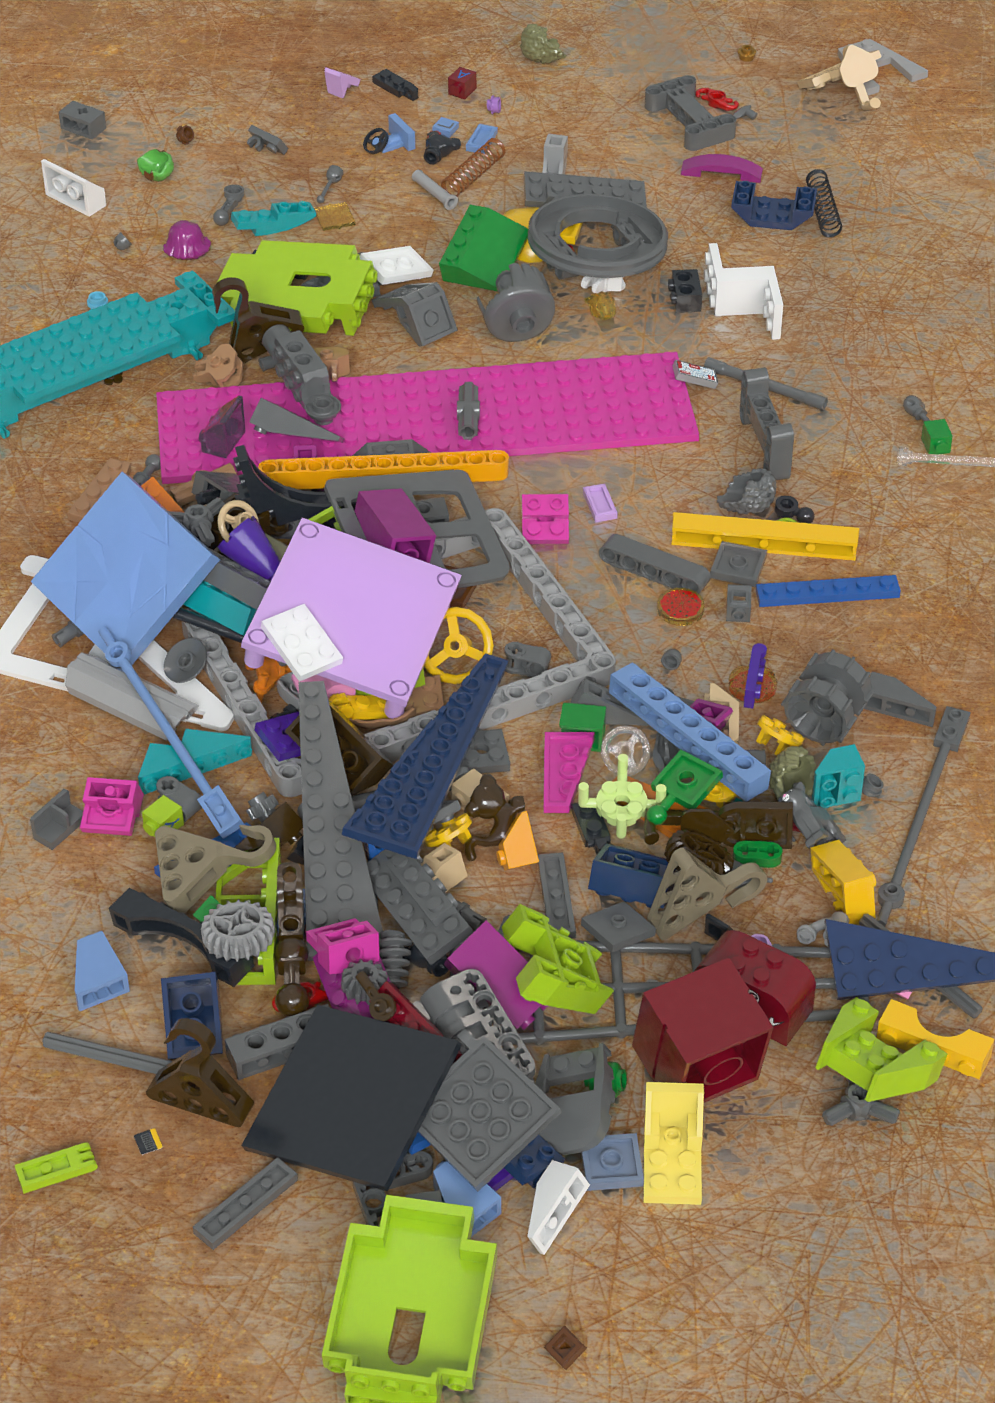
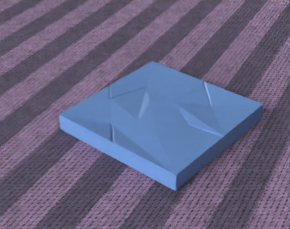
M121 472L31 582L104 653L107 645L98 631L102 627H107L115 641H122L127 644L132 653L129 662L133 665L220 559L134 479Z

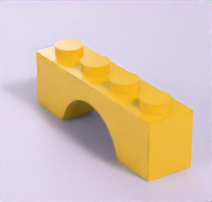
M893 999L890 1000L879 1020L876 1037L887 1045H892L905 1051L910 1050L923 1040L935 1043L941 1050L948 1053L943 1066L979 1080L991 1058L995 1040L970 1029L952 1037L935 1035L927 1031L920 1024L916 1008Z

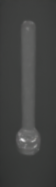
M898 448L897 466H907V464H912V462L995 467V458L913 453L908 448Z

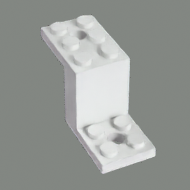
M717 243L709 244L708 252H705V265H707V269L704 270V282H707L706 291L707 295H709L710 308L714 309L715 316L763 314V318H766V330L770 331L772 340L780 339L783 301L774 266L723 268Z

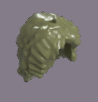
M533 23L528 24L521 34L520 48L526 58L531 61L541 62L542 64L566 58L567 55L559 48L558 40L556 38H547V28Z
M802 746L785 748L769 764V769L771 770L769 785L770 789H773L777 800L797 782L804 784L805 794L808 796L813 794L816 763L814 762V757L808 755V750Z

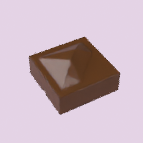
M565 1325L544 1346L545 1350L565 1370L587 1349Z

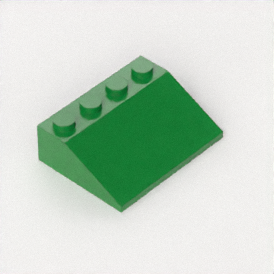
M470 204L439 262L442 280L497 291V276L502 271L510 270V264L516 263L528 239L529 229L490 208Z

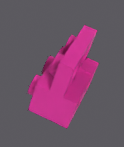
M522 494V535L529 544H569L568 494Z
M87 777L83 795L85 807L80 825L81 831L86 833L132 836L135 818L140 815L144 796L138 782L134 780Z
M354 918L306 931L307 942L318 952L319 964L330 975L342 973L349 966L350 962L357 964L359 959L363 962H368L371 959L373 963L379 961V932L368 921L359 922Z

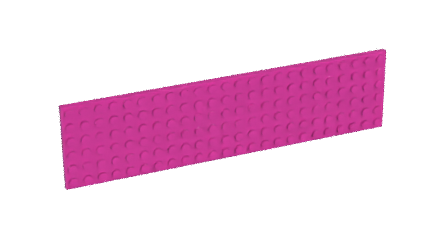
M677 352L340 377L337 381L332 382V380H329L330 392L340 400L341 409L339 414L333 419V422L328 425L316 424L308 416L301 404L295 401L292 391L286 388L284 382L156 392L162 484L189 482L196 471L206 470L211 472L228 463L233 465L237 475L243 474L242 471L237 472L233 458L238 457L235 447L245 445L249 457L258 467L264 460L294 459L293 446L316 445L317 458L352 456L366 443L409 439L414 440L431 453L502 450L509 456L694 442L699 441V431L686 383L675 379L672 365L675 360H679ZM465 382H473L474 385L478 386V401H480L478 434L472 440H464L462 436L458 435L457 400H459V386H462ZM237 397L219 423L202 433L213 416L219 413L217 412L219 411L218 409ZM260 398H263L344 438L343 443L273 434L268 431L265 435L254 430L255 425L249 421Z

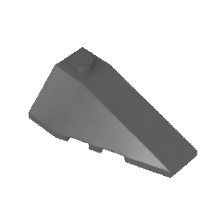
M260 398L249 421L255 425L254 430L265 435L268 431L273 434L341 443L344 441V438L263 398Z

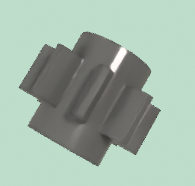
M262 792L248 801L251 807L246 812L252 821L258 818L262 822L275 810L279 803L273 794L267 797L265 792Z

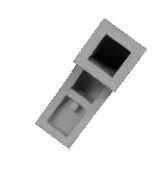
M547 135L544 144L542 173L565 175L568 136Z

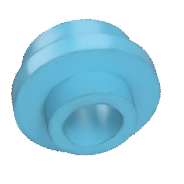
M100 291L90 293L87 299V306L91 309L108 303V298Z

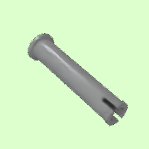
M422 170L414 171L412 174L414 182L418 183L443 203L447 210L456 207L458 203L457 196L448 193L424 174Z

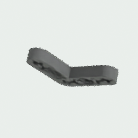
M419 1151L413 1155L410 1153L406 1154L399 1168L400 1174L394 1178L389 1189L429 1178L433 1172L431 1155L424 1151ZM421 1163L424 1168H419L416 1164ZM405 1166H407L408 1173L405 1172ZM353 1182V1189L366 1225L378 1226L377 1218L382 1217L386 1198L384 1190L373 1187L366 1190L365 1185ZM370 1199H378L381 1201V1205L371 1208L366 1205V1202Z

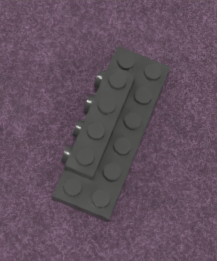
M524 171L525 206L541 207L552 200L570 195L603 194L628 199L647 208L644 181Z
M384 849L367 862L373 891L429 964L432 965L474 932L456 910L459 904L449 892L445 896L444 893L447 889L439 878L433 881L432 878L436 875L426 863L423 866L420 865L424 862L420 855H418L417 859Z

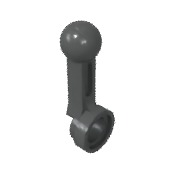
M228 185L224 188L226 201L221 209L215 211L213 215V220L217 225L223 226L228 223L230 214L244 197V188L242 186Z

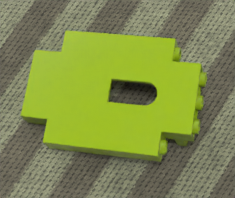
M262 240L255 254L231 253L217 282L229 277L239 278L247 286L249 293L248 302L254 301L300 311L304 324L303 332L326 334L334 319H341L345 334L354 336L357 328L361 325L363 314L367 311L368 303L374 296L373 284L377 281L378 274L377 270L374 269L372 261L360 260V255L357 254L355 245ZM295 274L328 276L331 278V281L323 287L290 286ZM228 290L222 294L221 298L235 310L240 292Z
M386 1195L379 1227L350 1223L322 1351L324 1368H328V1370L334 1373L345 1372L347 1383L344 1396L346 1403H440L443 1385L454 1391L473 1390L497 1262V1243L471 1240L474 1225L473 1207ZM397 1309L426 1313L417 1357L407 1365L394 1363L388 1355Z

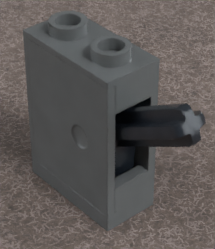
M196 471L191 493L195 495L197 504L206 505L218 497L224 501L233 493L239 494L237 484L241 483L239 476L235 473Z

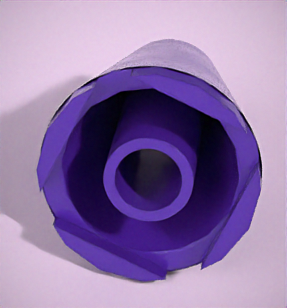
M252 516L251 519L247 518L229 534L228 543L223 540L218 546V550L237 564L271 581L281 561L257 519Z

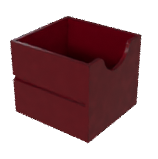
M729 957L643 992L632 1047L653 1082L704 1084L703 1103L759 1079L773 1031L771 1022L753 994L748 993V986Z

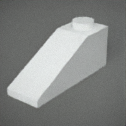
M554 1160L551 1161L537 1182L527 1236L539 1253L545 1255L590 1186L578 1168Z

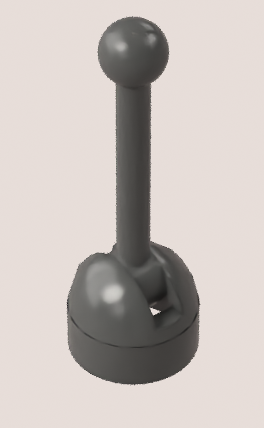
M331 165L326 172L328 183L321 195L317 197L318 203L324 202V196L331 184L338 183L344 173L339 166Z

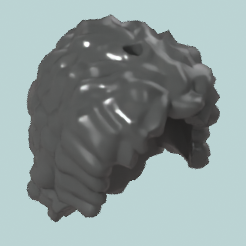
M761 468L752 469L751 472L746 474L734 475L733 482H729L727 492L724 495L717 496V503H719L720 508L727 509L728 512H738V514L747 515L748 513L763 512L774 501L777 488L775 477L771 474L770 470L767 471Z

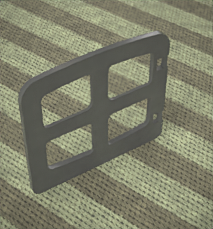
M431 471L337 478L326 481L324 491L335 511L334 514L341 531L366 541L367 539L351 505L352 502H357L359 491L402 488L419 512L420 510L413 495L447 494L457 496L468 520L428 523V525L436 534V539L476 536L488 561L487 564L449 570L462 575L457 588L497 582L507 576L510 569L509 562L472 481L465 471ZM342 501L345 508L340 509L337 502ZM434 544L430 564L446 569Z

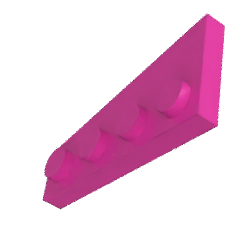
M545 732L544 813L570 812L571 804H573L595 740V732Z

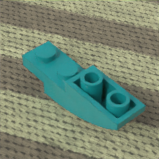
M310 202L271 203L270 210L234 211L231 213L230 219L237 230L251 229L255 236H263L298 227L316 217V211Z

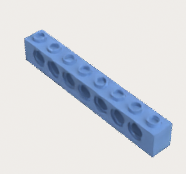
M632 662L611 674L609 693L680 750L722 770L723 778L720 782L745 802L768 790L771 770L766 765L754 758L748 751L744 750L730 737L699 715L643 669Z

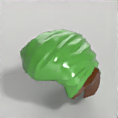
M150 150L137 159L140 172L150 181H163L174 170L172 156L165 150Z

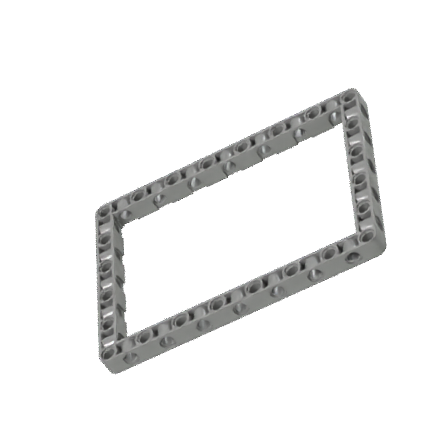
M499 508L487 509L485 512L510 566L509 570L578 662L566 663L541 672V675L526 680L521 679L498 687L478 731L571 699L584 679H588L603 687L610 685V676L615 672L616 668L615 656L506 512ZM466 516L454 521L468 520V518ZM476 536L435 539L434 543L441 559L480 547ZM191 608L185 609V610H188V611H190V612H193V613L199 614V615H201V616H204V615H202L201 613H199V612H197V611H195V610H193V609H191ZM182 621L184 638H194L205 645L207 660L203 669L225 705L234 714V720L243 735L251 736L252 749L278 792L285 797L301 795V759L294 757L279 762L254 731L255 723L268 720L267 712L256 694H252L247 680L237 663H233L229 657L228 649L220 636ZM432 710L412 717L407 722L392 727L387 726L364 735L391 762L400 759L430 720H434L438 715V711Z

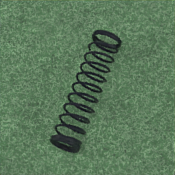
M815 169L806 176L807 186L817 189L825 187L823 190L817 191L816 197L819 198L816 199L814 208L821 234L825 237H835L842 231L841 219L833 198L827 173L824 170ZM818 173H821V174H824V175H825V177H823V176L816 177V178H814L813 180H811L810 183H809V180H810V178H811L813 175L818 174ZM817 178L825 179V181H819L814 185H811V183ZM831 206L830 208L823 210L824 207ZM834 221L833 223L825 224L826 222ZM838 222V225L834 228L827 229L823 227L824 225H832ZM840 225V229L835 233H826L822 230H833Z

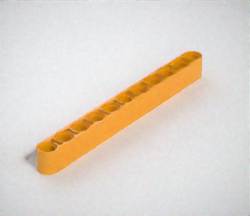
M502 450L271 459L262 461L258 469L272 480L294 489L324 488L326 481L329 479L445 470H463L469 475L472 482L501 481L508 477L509 455Z

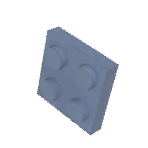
M637 1133L606 1135L597 1146L581 1152L584 1177L590 1184L587 1191L644 1186Z

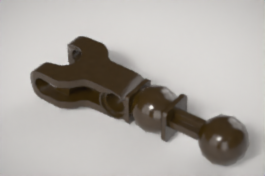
M295 862L282 863L277 869L279 942L275 948L274 956L278 963L279 975H284V985L277 991L275 1004L278 1011L287 1017L305 1012L310 1001L307 990L300 985V975L306 973L305 963L308 959L309 951L303 940L304 897L302 869ZM286 872H294L296 879L293 882H286L283 879Z

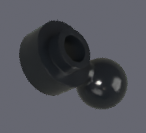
M784 495L776 499L774 510L778 516L782 518L796 516L799 523L811 524L815 518L813 510L809 507L798 508V501L794 497Z

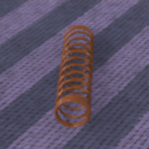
M496 138L489 139L485 145L481 146L454 172L443 179L441 187L450 193L446 188V181H449L451 188L457 192L455 196L458 197L460 193L464 192V189H467L469 185L473 184V181H476L482 173H485L486 170L490 169L495 162L505 155L506 149L503 143ZM490 142L496 143L501 147V156L495 147L489 145ZM490 147L497 151L498 156L492 153ZM486 151H488L490 155L493 156L494 160L488 157ZM481 154L488 159L489 164L483 160ZM477 158L484 163L485 168L478 163ZM472 162L479 166L480 171L474 167ZM468 166L475 171L476 175L470 172ZM464 170L470 174L472 179L465 175ZM459 174H461V175H463V176L465 177V179L467 180V183H465V182L461 179V177H460ZM455 178L462 183L463 187L458 185ZM450 181L455 184L457 190L452 187Z

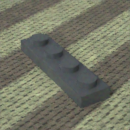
M563 852L537 854L545 915L549 918L548 924L557 930L563 927L570 932L568 937L571 939L576 938Z
M277 1157L193 1226V1234L214 1250L298 1181V1174Z

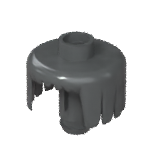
M512 263L509 265L510 270L499 273L496 279L498 293L494 296V299L489 301L486 310L479 296L477 297V303L487 329L494 337L506 342H518L536 337L549 326L555 314V301L544 274L538 268L526 263H522L521 267L518 263Z

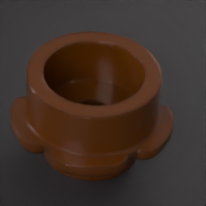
M179 126L176 138L182 144L188 145L194 139V131L190 126Z

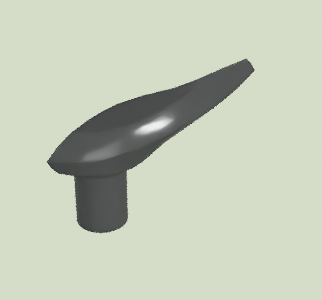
M751 105L743 106L732 114L737 119L745 115L752 120L757 117V113L751 110Z

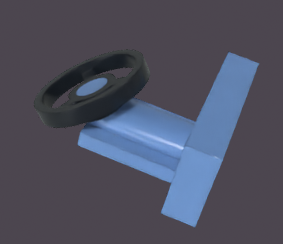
M394 113L388 115L389 133L391 135H388L382 128H375L366 135L363 141V147L369 154L386 153L403 146L408 151L415 149V132ZM382 132L379 136L369 139L374 133ZM367 143L371 144L375 150H368Z

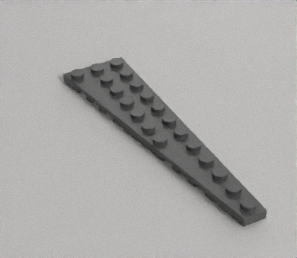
M324 681L298 682L306 931L356 918L359 922L368 921L380 933L383 929L362 841L342 835L344 825L353 816L355 811ZM307 942L309 951L308 961H313L312 957L318 952Z

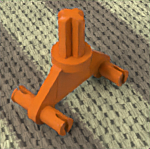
M265 656L263 665L256 668L258 680L253 685V691L259 701L263 702L264 694L277 684V680L280 677L292 672L288 665L280 666L277 660ZM245 664V666H246L245 668H246L247 670L253 671V670L255 669V668H250V667H248V666Z

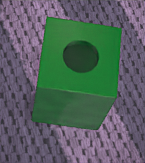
M563 703L559 727L562 728L561 732H595V740L591 751L602 752L606 730V706Z

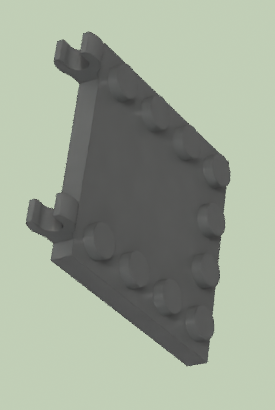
M464 1029L457 1035V1038L460 1040V1044L468 1051L451 1066L418 1133L478 1192L562 1112L541 1089L485 1036L477 1041Z

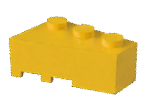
M840 840L810 847L812 871L825 893H832L836 900L833 902L836 911L841 909L848 916L849 924L859 925V920L864 914H869L876 919L874 900L876 879L873 872L869 871L862 861L857 859L851 850L846 848Z

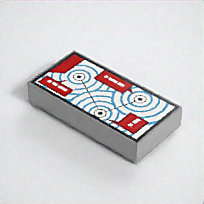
M675 360L672 365L676 380L713 389L718 385L715 369Z

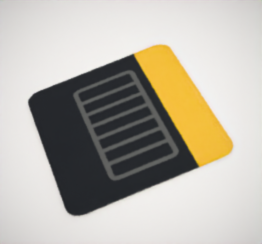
M155 1129L134 1135L142 1155L163 1147Z

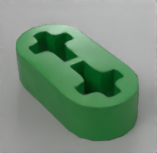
M740 841L733 848V860L742 864L756 863L762 868H774L779 866L782 861V847L774 842Z

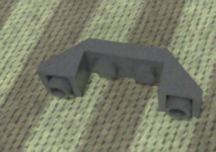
M409 439L366 443L352 456L431 452L414 440Z

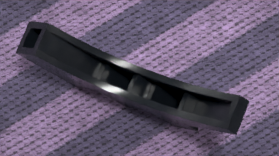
M245 445L235 447L238 456L233 458L237 472L242 471L243 473L238 475L241 484H237L239 494L235 495V499L248 503L255 510L256 514L269 510L271 518L276 517L278 526L302 518L308 520L332 506L325 492L302 491L284 486L272 480L259 470L251 460ZM342 501L337 502L341 509L345 508ZM352 502L351 505L355 512L356 502ZM333 517L321 525L335 528L333 523L336 522V519Z

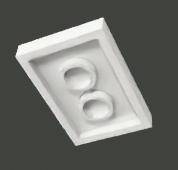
M411 246L366 252L360 255V260L373 262L374 269L377 270L378 274L377 280L382 285L431 277L434 271Z
M305 604L261 622V629L299 682L342 664L343 656Z

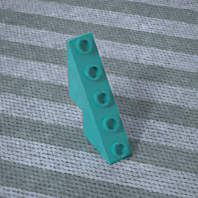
M185 729L181 741L202 774L252 756L251 736ZM150 743L138 775L139 786L144 794L156 791L157 781L162 777L171 776L179 782L192 778L172 745Z

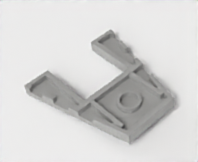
M872 39L848 44L855 45L867 52L879 50L881 58L876 59L877 66L881 67L891 64L911 82L928 77L927 69ZM844 47L838 48V57L841 62ZM873 79L863 83L868 96L879 92L880 85Z

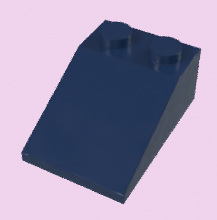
M216 972L161 978L166 1038L177 1020L182 1018L193 1019L209 1028L216 1038V1045L210 1055L223 1054L221 1002ZM179 1035L175 1040L167 1043L168 1060L178 1059L201 1045L190 1036Z

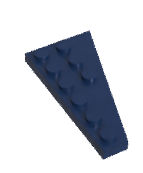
M829 919L824 921L837 1000L995 982V952Z

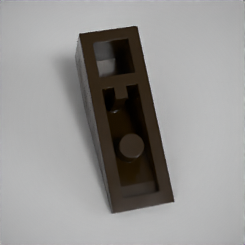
M287 802L280 805L259 824L268 828L274 838L280 839V847L286 842L292 845L302 836L299 831L303 828V820ZM246 836L234 848L244 852H254L260 849L265 841Z

